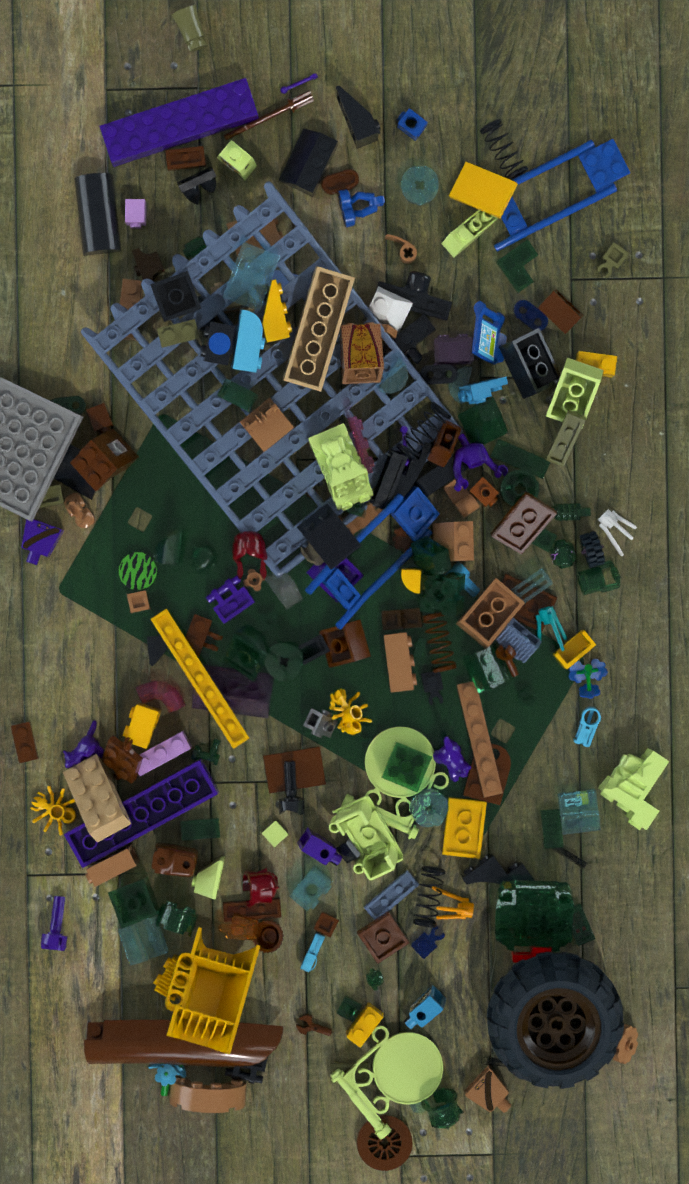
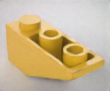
M276 279L270 282L261 322L266 343L289 338V333H292L290 321L286 322L285 314L288 313L286 304L281 302L280 295L283 294L281 283H277Z

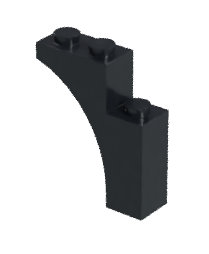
M486 854L478 860L479 864L474 867L472 865L467 867L461 876L466 885L477 882H490L508 887L520 895L533 912L549 902L547 896L521 861L507 867L508 871L505 872L493 854L490 856Z

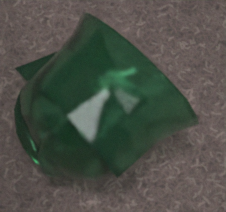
M449 1088L436 1089L433 1093L435 1102H445L446 1104L431 1108L424 1099L421 1101V1105L428 1113L432 1127L449 1130L450 1127L460 1120V1114L464 1113V1111L457 1104L456 1091Z

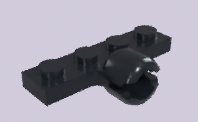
M411 271L404 287L382 281L378 282L377 288L379 286L413 302L410 308L411 311L448 320L453 302L428 294L431 281L429 275Z

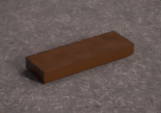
M280 897L273 898L272 903H257L250 908L246 905L248 900L223 902L224 922L282 917Z

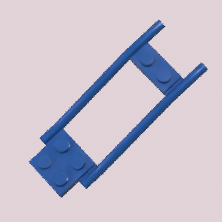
M614 139L598 147H595L593 141L590 140L512 179V181L517 182L519 185L578 156L596 194L527 227L513 197H511L501 217L510 237L495 244L496 251L498 252L526 236L616 192L617 188L614 182L629 175L630 171Z
M414 486L405 497L398 493L355 536L360 543L391 514L411 540L415 542L365 592L360 595L338 568L334 567L331 570L327 565L305 589L311 595L323 583L340 604L347 609L346 613L335 624L338 629L341 630L364 602L416 553L432 535V531L428 527L440 513L419 487Z

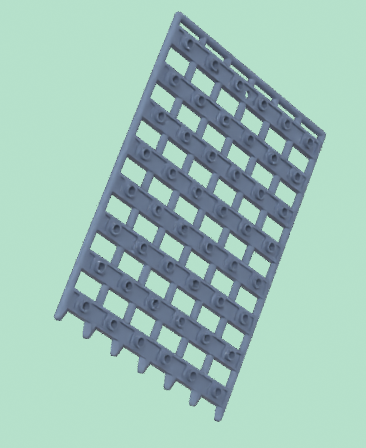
M267 181L264 184V189L268 199L252 212L241 205H237L233 210L237 224L227 232L219 236L211 230H205L203 239L206 248L190 261L180 254L173 256L172 262L176 272L170 277L188 271L193 286L204 300L200 303L202 309L188 313L181 319L178 317L171 319L173 324L195 319L197 329L199 330L217 315L223 324L234 326L223 310L245 292H248L259 306L252 313L262 322L266 301L263 300L253 286L278 267L289 281L282 288L283 294L280 295L281 302H285L287 309L301 298L304 301L306 300L316 266L338 273L341 272L270 181ZM284 211L296 227L271 246L260 230ZM254 236L265 252L244 269L240 270L229 255ZM309 243L320 258L295 277L284 261ZM223 260L235 276L210 295L198 279ZM144 279L141 283L145 297L129 310L119 303H114L111 306V312L115 321L97 334L87 327L81 330L83 337L240 532H257L276 516L287 528V532L266 548L268 558L264 562L277 578L283 577L305 559L302 553H299L281 569L277 566V564L300 546L307 548L308 542L297 526L325 504H328L337 516L345 511L342 509L337 510L332 497L323 501L313 488L324 479L317 460H314L300 472L289 458L309 442L308 438L319 434L344 414L355 428L348 434L356 451L358 452L365 445H368L378 458L366 468L369 484L373 489L378 483L388 457L373 439L395 421H398L401 426L408 428L407 436L418 441L410 430L412 426L403 415L425 397H428L431 402L437 403L449 413L391 336L384 332L383 326L353 287L345 313L357 305L368 319L363 324L367 322L380 324L381 337L391 349L390 352L383 356L384 370L381 383L403 366L415 381L392 399L380 387L381 383L348 384L336 393L326 378L341 367L340 334H338L337 344L334 347L323 384V389L331 399L308 417L304 415L296 402L312 389L290 382L282 387L271 373L289 358L297 327L292 330V333H289V338L279 340L259 356L262 357L261 369H257L256 373L241 370L229 381L217 367V363L203 361L204 357L200 356L202 347L196 339L187 342L198 355L173 374L162 358L181 343L162 348L159 336L151 343H148L137 328L159 311L150 284L155 282L150 279ZM238 324L234 328L230 355L234 352ZM131 333L143 349L118 368L106 352ZM156 364L167 380L145 398H142L131 383ZM211 371L222 386L198 405L187 392V389ZM265 377L276 390V393L270 397L282 413L290 408L300 423L268 450L260 454L248 465H245L235 450L252 438L250 434L238 422L222 435L211 420L234 401L246 416L249 415L252 410L241 396ZM374 390L385 405L360 424L350 411V408ZM181 395L192 410L167 429L156 414ZM439 414L444 421H449L459 426V424L455 421L452 415L450 420H448L441 414ZM431 416L429 420L440 430L443 423ZM422 423L421 426L434 440L438 432ZM205 425L216 441L195 458L191 459L180 444ZM418 426V427L416 428V429H418L419 431H421V432H423L424 434H426V433L420 428V426ZM412 429L423 444L424 442L430 443L433 441ZM406 438L417 452L420 450L422 452V446ZM403 439L397 444L403 445ZM396 445L391 448V449H394V450H396V451L401 452V451L396 447ZM229 456L240 471L218 489H215L205 474ZM283 462L294 477L272 495H269L259 481ZM409 467L402 472V475L406 476ZM253 486L264 501L242 519H239L229 505ZM307 492L318 507L297 524L293 525L283 511ZM370 500L362 503L342 519L343 523L348 525L366 511V503Z

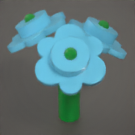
M150 1064L148 1066L149 1069L158 1068L155 1080L159 1083L161 1082L160 1094L162 1096L168 1095L169 1085H173L176 1082V1075H180L183 1078L186 1077L183 1065Z

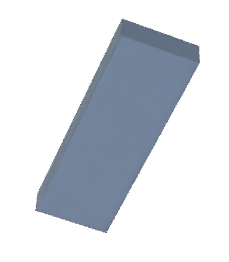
M406 870L364 906V909L375 920L390 911L418 887L419 883Z

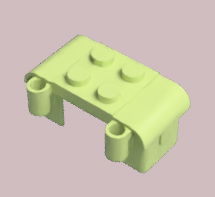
M368 795L332 811L337 815L331 818L329 830L332 833L340 831L342 836L347 833L349 839L361 854L360 857L356 858L353 867L356 874L364 872L369 880H374L395 870L396 863L403 860L402 851Z

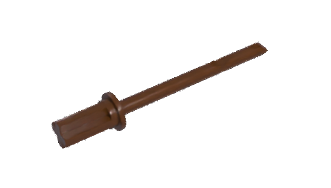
M310 90L290 100L288 98V104L225 134V140L290 109L295 113L294 110L314 101Z

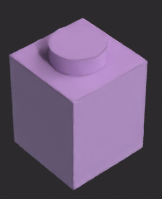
M125 199V223L132 229H140L141 226H146L145 199Z

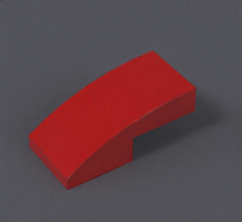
M531 944V952L512 951L511 959L512 962H519L522 959L525 961L535 957L538 953L552 952V948L550 945Z

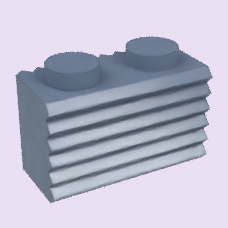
M514 618L511 619L495 639L503 648H507L510 645L516 652L514 658L521 660L522 663H525L542 643L541 640Z

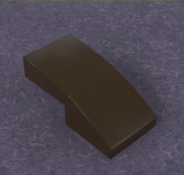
M422 608L381 611L383 630L423 627Z

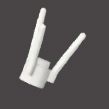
M608 509L598 519L601 522L599 526L604 530L619 555L623 556V552L607 526L610 529L615 526L630 540H633V536L619 525L617 521L619 520L633 529L637 527L619 516L614 510L611 512Z

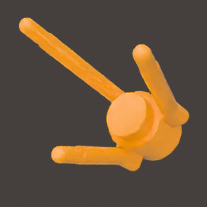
M432 886V890L436 891L438 889L442 894L461 901V903L457 904V908L437 906V910L456 912V914L436 916V919L466 920V918H472L474 903L469 902V898H462Z

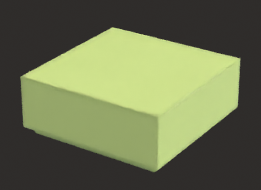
M277 820L262 832V835L273 847H276L289 835Z

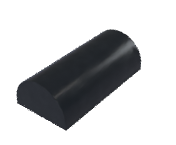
M90 173L75 177L83 256L122 252L113 175L110 173Z

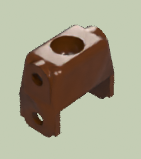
M163 842L156 844V851L153 854L152 860L154 873L192 877L194 875L198 857L197 849Z

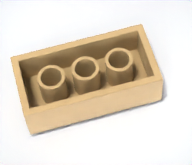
M97 754L63 772L88 833L97 843L131 824L107 767Z

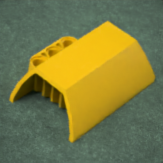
M198 927L191 954L182 953L179 956L169 985L165 1006L168 1010L173 1011V1015L166 1036L230 1054L260 946L256 945L254 948L237 954H229L206 948L202 940V928ZM187 960L190 966L183 967L181 961ZM181 978L184 980L185 984L179 986L176 984L175 980ZM177 997L179 1003L172 1004L170 998Z

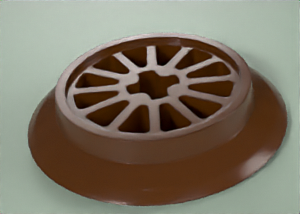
M381 1115L379 1116L381 1121L394 1129L390 1135L385 1137L390 1143L383 1147L382 1143H379L383 1139L380 1140L370 1136L372 1132L375 1134L376 1131L371 1123L367 1121L359 1131L357 1149L360 1157L368 1166L380 1171H389L400 1167L406 1162L412 1151L413 1142L410 1130L405 1123L396 1117ZM396 1133L400 1135V1137L392 1138ZM368 1140H372V1141H376V1142L369 1144V1143H368ZM401 1141V1144H396L393 1142ZM377 1146L373 1151L370 1150V1147ZM392 1147L399 1148L398 1152H396ZM378 1150H381L380 1155L376 1156L375 1153ZM388 1150H390L394 1155L389 1157ZM383 1151L386 1152V1158H382Z

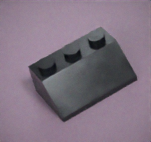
M303 128L279 181L313 197L338 147V141L320 132Z
M539 328L499 347L523 399L538 394L558 383L561 374Z
M70 444L54 479L92 500L97 491L89 485L70 463L81 450Z

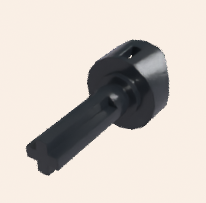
M284 761L286 797L278 800L279 815L286 810L303 815L305 814L304 798L297 796L296 761Z

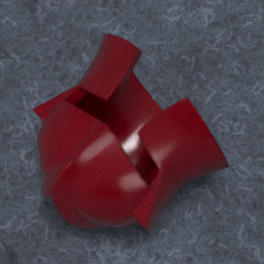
M267 867L258 872L245 870L243 873V891H250V900L246 901V905L250 908L257 903H272V899L280 888L277 876L274 873L268 872Z

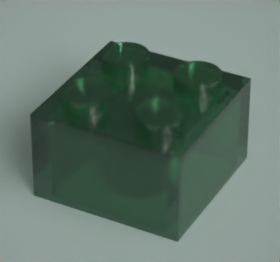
M395 741L381 778L418 793L432 756Z
M148 877L108 892L121 929L161 913Z

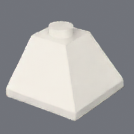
M378 286L368 308L380 324H389L399 334L413 302ZM365 316L362 320L363 322L368 320Z

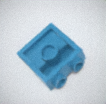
M507 377L493 378L461 386L458 391L459 401L461 403L469 402V405L486 402V398L492 396L491 392L502 390V386L508 384Z

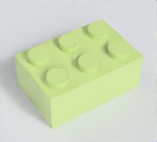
M567 358L549 404L546 417L563 422L568 410L587 418L604 370Z

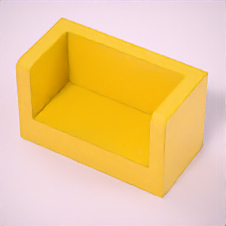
M580 630L563 645L564 651H561L559 648L552 655L564 669H568L596 644L585 630Z

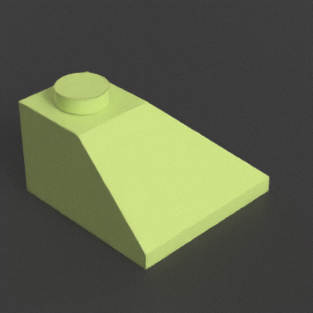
M220 856L199 870L197 876H193L192 887H195V893L216 899L225 856Z

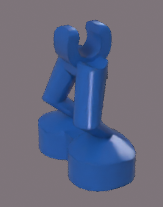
M347 189L338 191L345 228L354 226L356 217L363 218L375 213L378 210L377 207L383 206L385 203L384 196L375 197L374 193L356 192L351 197ZM358 199L369 201V206L362 210H353L352 204Z

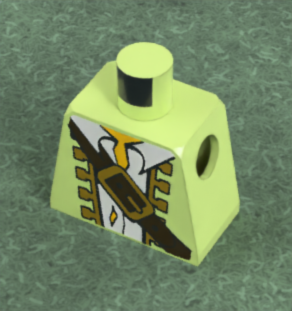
M232 140L217 157L244 181L257 167L253 157Z

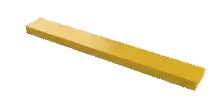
M165 609L152 617L151 621L232 748L234 749L250 739L168 610Z

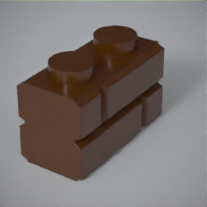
M445 421L446 424H442L427 457L428 461L441 467H445L452 456L462 430L459 426L449 421Z

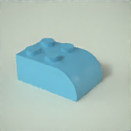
M240 310L231 368L256 373L257 369H261L262 357H259L260 349H264L265 338L262 337L263 327L260 319L254 313L247 310Z

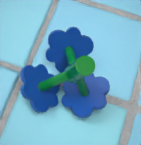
M593 659L591 664L582 665L580 661H577L569 667L570 673L568 677L571 681L581 683L582 680H587L584 686L579 687L580 697L592 699L594 696L600 695L599 686L591 684V679L600 681L602 677L607 675L608 671L605 668V662Z

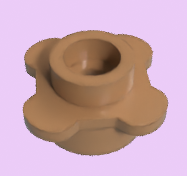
M250 569L247 579L243 583L246 587L250 586L255 591L261 590L262 581L265 579L262 578L261 574L255 572L254 569Z

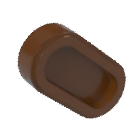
M352 169L327 175L322 180V190L328 195H335L340 190L354 189L359 183V176Z

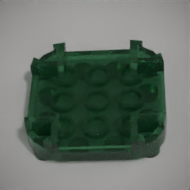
M514 880L501 882L496 893V941H499L506 946L507 950L514 951V946L552 947V952L560 951L561 947L567 945L568 942L571 943L573 938L574 896L570 885L567 882Z

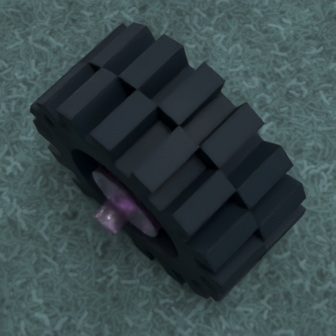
M596 531L580 535L581 554H584L589 568L605 564L604 552L602 551L604 545L600 544Z

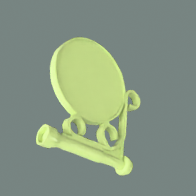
M392 727L379 733L367 748L365 769L375 789L367 791L365 795L376 793L379 796L377 805L382 800L380 792L391 797L401 798L395 805L397 815L378 806L376 808L387 826L408 834V839H415L419 829L416 828V825L412 826L416 815L420 812L435 778L438 775H443L446 779L445 784L442 786L433 785L437 789L446 788L449 778L444 772L434 774L436 762L433 759L434 750L424 735L412 728ZM428 785L417 810L411 815L400 816L399 804L407 802L411 812L413 808L412 803L406 797L419 793ZM346 794L341 807L355 801L354 797Z
M377 1025L371 1033L372 1039L377 1044L356 1061L354 1066L346 1073L338 1068L330 1076L332 1077L331 1081L333 1083L337 1081L350 1096L349 1098L371 1123L376 1131L375 1134L381 1140L392 1129L387 1123L384 1124L377 1113L384 1114L387 1112L390 1100L399 1104L409 1105L429 1098L441 1082L443 1061L438 1048L427 1037L415 1032H401L389 1037L387 1028ZM378 1029H383L385 1036L382 1040L378 1041L375 1037V1032ZM377 1050L373 1059L372 1072L366 1068L358 1070L359 1074L362 1072L369 1074L368 1081L356 1083L355 1072L357 1067ZM373 1078L378 1089L385 1096H376L372 1102L376 1103L378 1100H384L385 1107L382 1110H377L359 1088L370 1085Z

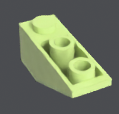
M478 210L453 230L441 244L455 258L498 218Z

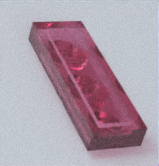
M357 416L348 417L361 464L365 466L368 474L372 473V467H375L372 456H368L366 450L369 448L367 438H363L361 430H364L362 421L357 419Z

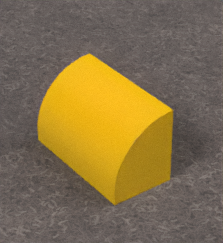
M403 568L401 570V577L404 585L410 591L420 594L422 569Z

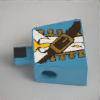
M432 985L411 1005L409 1016L404 1020L405 1024L410 1029L417 1024L420 1027H424L444 1010L445 996Z

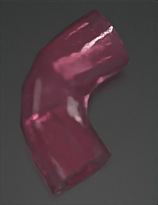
M154 680L135 687L143 704L152 700H160L165 704L169 714L186 706L178 690L167 682Z

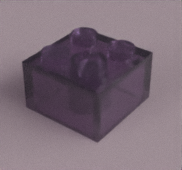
M458 334L456 338H449V335H438L437 338H434L432 343L433 365H468L473 363V337H468V334Z

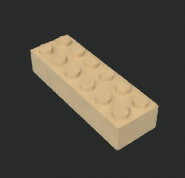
M315 267L282 380L322 391L355 280L354 277L322 267Z

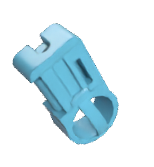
M587 707L583 710L580 725L575 736L576 739L573 738L576 744H582L585 747L591 745L597 726L601 721L600 712L595 707ZM590 710L587 721L585 722L584 716L586 712ZM596 711L598 719L596 722L590 723L593 713Z
M318 932L315 933L300 969L310 972L315 968L317 954L325 939L324 935Z

